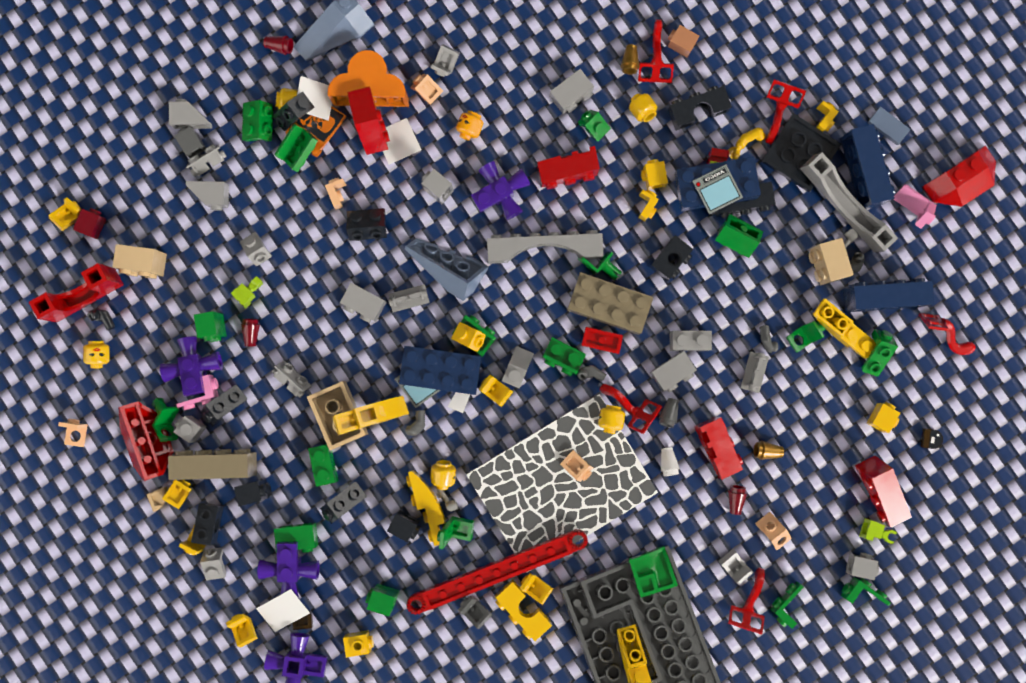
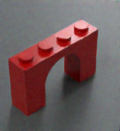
M97 263L81 272L85 280L84 284L61 294L45 292L29 301V304L37 319L59 322L124 284L115 268Z

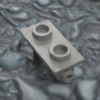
M212 144L204 149L205 153L201 156L196 154L188 159L189 163L186 168L192 167L190 170L194 177L200 176L210 169L206 164L208 161L214 167L224 161V158L227 156L223 150L219 152L220 144L217 146Z
M425 284L388 294L389 304L393 312L430 303Z
M750 351L741 389L755 393L760 392L769 356Z
M282 361L274 366L273 376L283 385L289 381L290 384L287 386V389L294 396L301 398L305 394L304 391L312 387L304 376H301L294 370L291 364Z

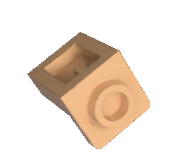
M428 74L416 76L412 81L413 85L410 87L429 105L443 92Z
M334 178L325 187L334 208L337 210L343 207L341 202L344 201L341 191L336 190L346 186L343 178Z
M574 450L560 463L579 482L587 480L592 474L591 470L593 467Z

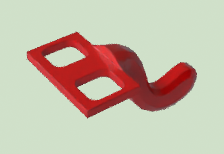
M656 19L654 22L653 59L650 63L640 62L638 82L672 83L674 64L663 63L661 58V32L663 24L661 19ZM642 67H652V76L650 78L641 77ZM662 67L671 68L670 78L664 79L659 77Z
M776 79L773 80L766 97L775 100L777 106L771 128L765 139L766 143L771 144L774 141L782 121L784 109L788 105L799 109L806 90ZM775 84L784 87L780 97L771 95V90ZM792 91L802 93L799 103H793L788 100Z
M919 313L920 318L929 329L946 331L947 344L954 353L969 355L975 351L976 346L972 342H956L954 325L948 319L940 318L939 315Z
M602 384L600 387V391L603 394L615 398L632 416V420L627 426L642 434L646 432L662 408L661 405L645 399L640 407H635L618 389L607 384ZM647 404L657 407L653 414L643 411ZM637 419L646 421L642 429L633 427Z
M758 567L756 569L754 586L744 606L739 608L731 605L728 620L730 625L761 635L763 634L765 616L754 613L753 607L764 584L765 571L763 568ZM733 610L742 613V623L732 620ZM751 617L761 620L760 629L751 627Z

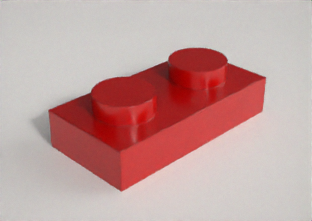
M585 327L581 346L619 354L623 335Z

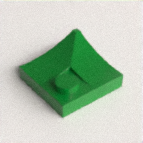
M664 546L628 559L640 598L678 586Z

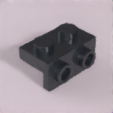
M385 208L347 211L346 229L349 240L360 241L387 238Z

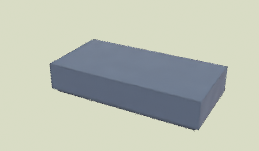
M881 106L867 122L869 125L874 124L875 129L896 145H899L911 130Z

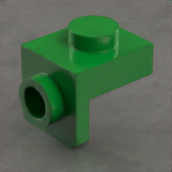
M594 110L583 113L578 121V124L584 127L597 142L611 129L600 113Z

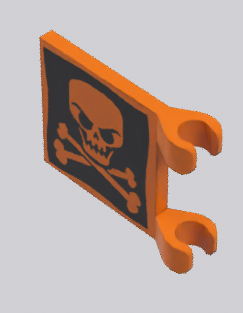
M331 106L329 121L305 114L294 124L308 130L318 140L314 150L311 151L313 156L318 157L346 119V115ZM290 126V127L287 129L286 135H287V133L289 132V130L291 129L292 126Z

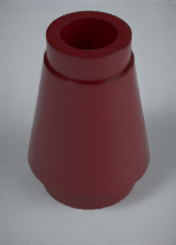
M266 36L263 45L265 48L286 55L287 53H292L294 43L293 39L288 36Z
M243 319L241 329L244 346H256L260 328L258 319Z
M740 485L730 486L728 497L731 514L741 515L747 496L746 487Z

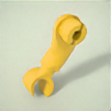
M757 127L742 134L735 146L728 149V156L736 160L739 158L741 149H744L747 143L755 139L762 141L766 137L763 129Z

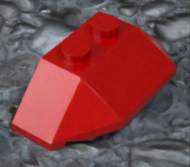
M983 146L922 186V189L933 203L962 207L994 186L996 160L987 147Z
M139 401L118 407L120 430L133 467L143 481L164 475L168 465V456H172L174 450L171 441L161 442L152 426L158 415L157 412L144 406ZM161 430L163 435L168 436L167 430Z

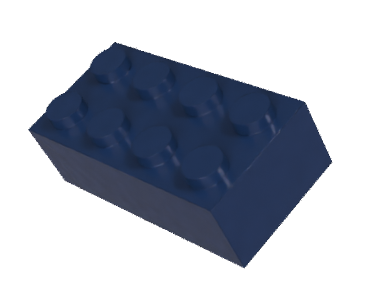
M874 124L851 129L840 138L857 201L865 209L881 206L895 199V189L889 180L890 171L884 162L885 153L879 144L878 130L875 129Z
M754 156L677 169L674 176L680 211L706 208L693 180L724 165H727L743 198L735 202L757 199L761 192Z
M917 278L906 281V279L893 280V282H887V284L886 281H875L868 285L867 282H858L849 285V288L843 290L845 313L920 308L935 304L933 281H925V278Z
M404 346L399 384L477 395L482 357Z

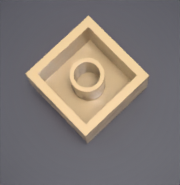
M842 238L822 243L809 249V259L814 264L816 270L814 272L815 279L820 283V286L854 275Z
M116 244L112 267L119 269V273L128 276L138 277L139 275L145 276V278L157 279V276L164 277L167 254L150 248Z

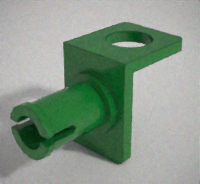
M612 251L607 252L595 267L584 257L578 258L593 273L603 270L613 280H616L619 277L617 275L622 273L621 270L610 262V258L614 254Z
M812 321L792 332L786 339L797 353L809 344L825 337L822 333L825 328L818 321ZM796 335L802 337V345H797L794 342Z
M163 398L153 400L152 406L158 415L152 426L161 442L177 440L178 435L174 433L172 422L179 408L177 406L167 407ZM161 430H168L171 436L163 435Z

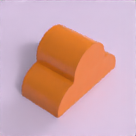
M370 50L356 53L349 61L348 73L336 76L328 87V97L334 106H350L347 92L370 86L376 107H409V98L403 82L397 76L389 73L381 55Z

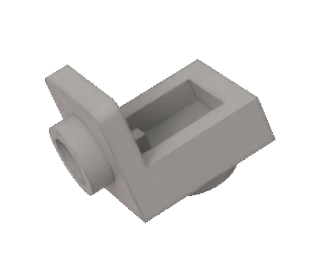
M444 44L441 45L436 60L430 68L434 69L437 75L443 77L452 74L460 52Z
M256 231L240 241L247 257L255 266L272 257Z
M210 548L203 551L200 563L206 580L226 577V570L222 560V548Z
M734 549L718 561L738 585L753 573Z

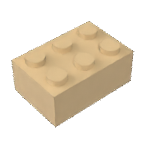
M346 381L339 382L307 396L329 450H334L368 435L366 427L341 435L337 433L332 416L357 408Z

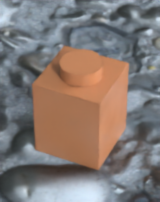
M679 25L677 30L673 29L670 33L668 47L688 58L699 35Z

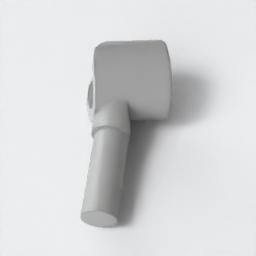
M853 228L844 234L847 238L844 242L845 248L858 237L857 232Z
M437 489L444 499L447 510L451 512L457 510L456 500L449 501L445 492Z

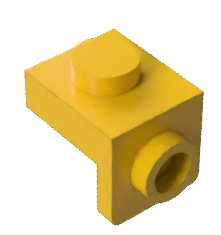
M822 101L816 109L825 116L816 128L822 132L825 130L828 132L834 125L833 119L839 111L830 102Z
M642 190L639 194L641 198L648 201L638 217L644 222L648 217L651 219L657 211L654 207L659 199L650 190Z
M66 197L64 205L49 214V219L63 232L77 221L81 208L75 201H71Z
M459 322L451 339L478 352L484 343L486 335Z
M492 375L485 378L479 388L482 393L501 407L513 393L512 390Z
M173 480V484L162 500L180 509L192 492V489L189 488L191 484L185 480Z
M532 573L523 578L521 581L522 586L520 587L522 592L527 593L542 605L554 589Z
M237 614L230 621L226 622L227 627L232 629L238 647L241 648L258 639L250 617L244 614Z

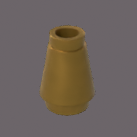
M629 44L626 46L620 66L624 74L633 75L639 69L636 45Z
M760 441L755 443L753 453L754 457L759 458V460L782 458L784 456V448Z

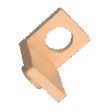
M68 419L67 422L58 423V426L67 427L65 445L84 447L88 424H82L78 419ZM73 431H78L81 434V438L77 442L71 440L70 436Z
M771 512L755 523L771 541L776 550L791 540L787 529ZM785 536V538L778 543V541Z

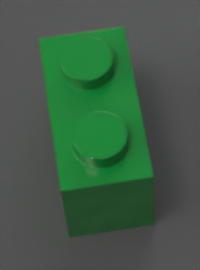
M729 214L720 227L715 241L749 258L759 245L764 231Z
M214 311L194 314L197 338L209 342L221 341V337H227L223 314Z
M327 444L308 448L316 487L338 482L333 450H329Z
M316 522L280 526L274 529L276 552L278 542H298V550H301L302 553L312 552L313 548L318 546Z
M377 584L367 594L365 603H368L367 610L390 616L399 590Z

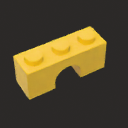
M512 579L496 594L495 598L497 601L495 603L501 610L506 609L508 611L510 620L515 625L519 624L523 628L522 633L528 639L532 638L536 641L552 626V621L539 607L530 614H525L519 609V603L526 597V593L522 592L520 586Z

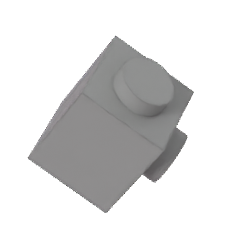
M184 416V418L181 417L176 422L174 433L188 443H193L198 440L207 426L193 416Z
M860 552V556L849 553L846 573L856 577L875 580V576L879 573L878 561L872 559V555Z

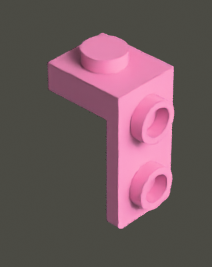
M904 184L894 195L895 201L917 215L915 225L920 229L925 224L929 225L934 220L937 205L907 184Z
M213 375L202 376L205 396L176 404L177 408L189 410L195 408L197 403L202 402V405H205L218 397L217 389H219L217 379Z

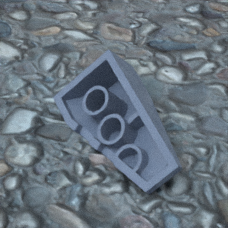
M334 0L293 47L306 61H309L327 53L330 49L343 46L344 43L353 39L361 38L374 26V23L356 0Z
M417 238L405 246V250L440 285L462 301L475 291L488 270L487 265L473 257L466 256L464 258L455 255L456 252L453 250L449 252L440 250L438 245Z

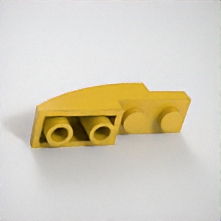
M823 298L813 312V316L838 341L846 347H850L862 358L867 359L876 343L853 324L854 321Z
M399 396L355 408L351 411L334 415L332 418L338 435L408 415L409 412L404 397Z
M411 470L408 472L409 476H406L408 487H412L413 495H411L412 504L417 507V510L425 508L423 517L425 523H429L430 530L427 531L429 541L433 542L434 546L439 545L437 541V535L440 530L439 525L446 522L443 510L430 486L418 473Z
M636 625L617 629L620 652L628 683H652Z

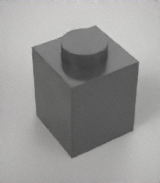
M191 126L180 129L178 134L174 136L185 155L189 158L203 153L204 149H206L198 133Z

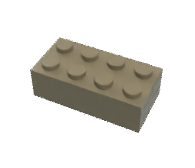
M580 272L567 311L640 335L654 297Z
M231 449L214 450V453H212V450L195 451V454H193V450L175 451V455L168 456L169 480L249 478L257 475V452H251V449L234 450V453H231Z

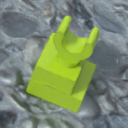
M256 276L249 283L248 287L241 283L231 292V295L246 309L255 298L252 292L260 288L263 282Z
M864 518L859 537L873 541L874 537L883 538L885 542L893 544L894 542L888 539V535L890 533L897 534V532L891 529L884 531L885 525Z

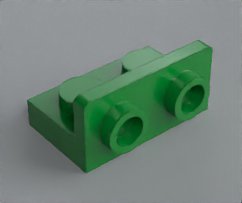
M552 337L542 358L545 359V364L553 368L557 365L562 368L561 372L572 376V374L577 375L586 354Z

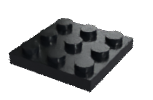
M793 113L761 162L809 193L814 184L800 168L813 155L821 152L831 161L841 143Z

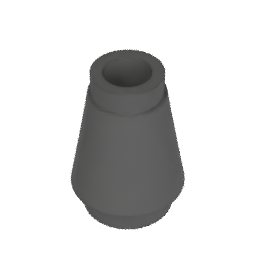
M668 398L658 418L660 419V425L674 428V425L677 424L678 400Z

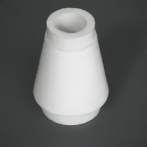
M673 448L661 449V472H663V476L678 475L680 468Z

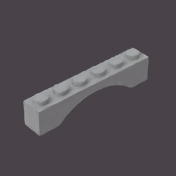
M823 152L813 155L800 168L874 253L886 251L898 239L885 223L872 215L853 197L840 179L835 166Z
M596 230L586 231V234L570 231L567 232V235H560L559 232H550L548 236H540V233H531L529 237H521V234H511L509 238H502V235H491V238H487L488 264L508 263L523 251L542 246L563 248L585 259L603 258L602 233H598Z

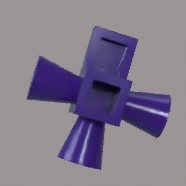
M495 161L481 167L478 171L489 185L471 195L480 213L495 204L497 206L502 205L506 220H510L522 213L523 210L512 197H514V190L530 185L524 171L519 169L506 180L504 176L500 178Z
M188 336L180 338L177 341L183 357L178 358V363L160 364L161 378L164 382L180 376L184 396L204 393L202 376L206 375V370L223 369L221 355L217 351L208 356L201 357L196 354L197 337Z
M278 542L277 563L259 560L257 568L258 579L277 576V582H282L280 595L291 589L298 599L296 582L300 576L318 580L320 572L319 560L301 563V556H298V542Z
M293 632L290 633L291 651L284 656L268 650L264 670L283 669L282 676L287 677L285 683H301L304 675L324 677L328 656L304 653L310 635Z

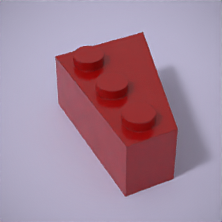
M370 86L347 92L354 125L366 155L388 150L389 134L386 130L380 109L377 110Z

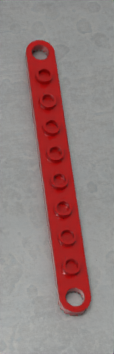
M572 530L412 594L407 600V609L411 614H420L585 548L588 543L587 535L583 530ZM575 535H580L583 537V542L575 544L572 539ZM416 599L421 602L422 606L414 608L411 602Z

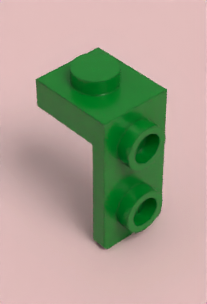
M874 329L871 336L876 346L861 369L865 373L879 376L898 348V345L890 332Z
M452 516L448 522H445L443 529L438 532L437 541L439 542V549H444L451 538L471 541L473 538L474 520Z
M853 577L850 583L848 582L844 585L843 593L840 595L853 604L864 589L887 606L891 604L886 600L888 597L886 594L878 589L875 592L870 588L872 584L864 578L859 580Z
M797 581L788 585L785 590L786 593L782 597H778L772 604L771 610L778 616L776 620L784 628L788 625L793 629L798 624L783 610L804 588Z

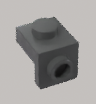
M472 596L464 599L460 604L461 607L458 609L459 613L465 615L477 629H480L492 616L487 608L477 598Z

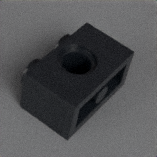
M675 235L654 260L650 268L666 281L670 278L675 279L681 271L678 269L681 264L684 263L686 265L691 259L692 255L690 253L693 248ZM669 255L676 256V264H671L668 261Z
M266 479L234 487L238 507L268 499L272 493L270 483Z
M199 503L191 540L192 543L209 546L217 543L224 506Z
M399 510L394 516L387 532L408 543L410 539L414 540L421 528L418 525L420 520Z

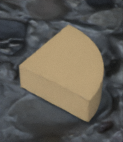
M167 487L146 494L153 512L159 510L166 501L162 500L167 492Z

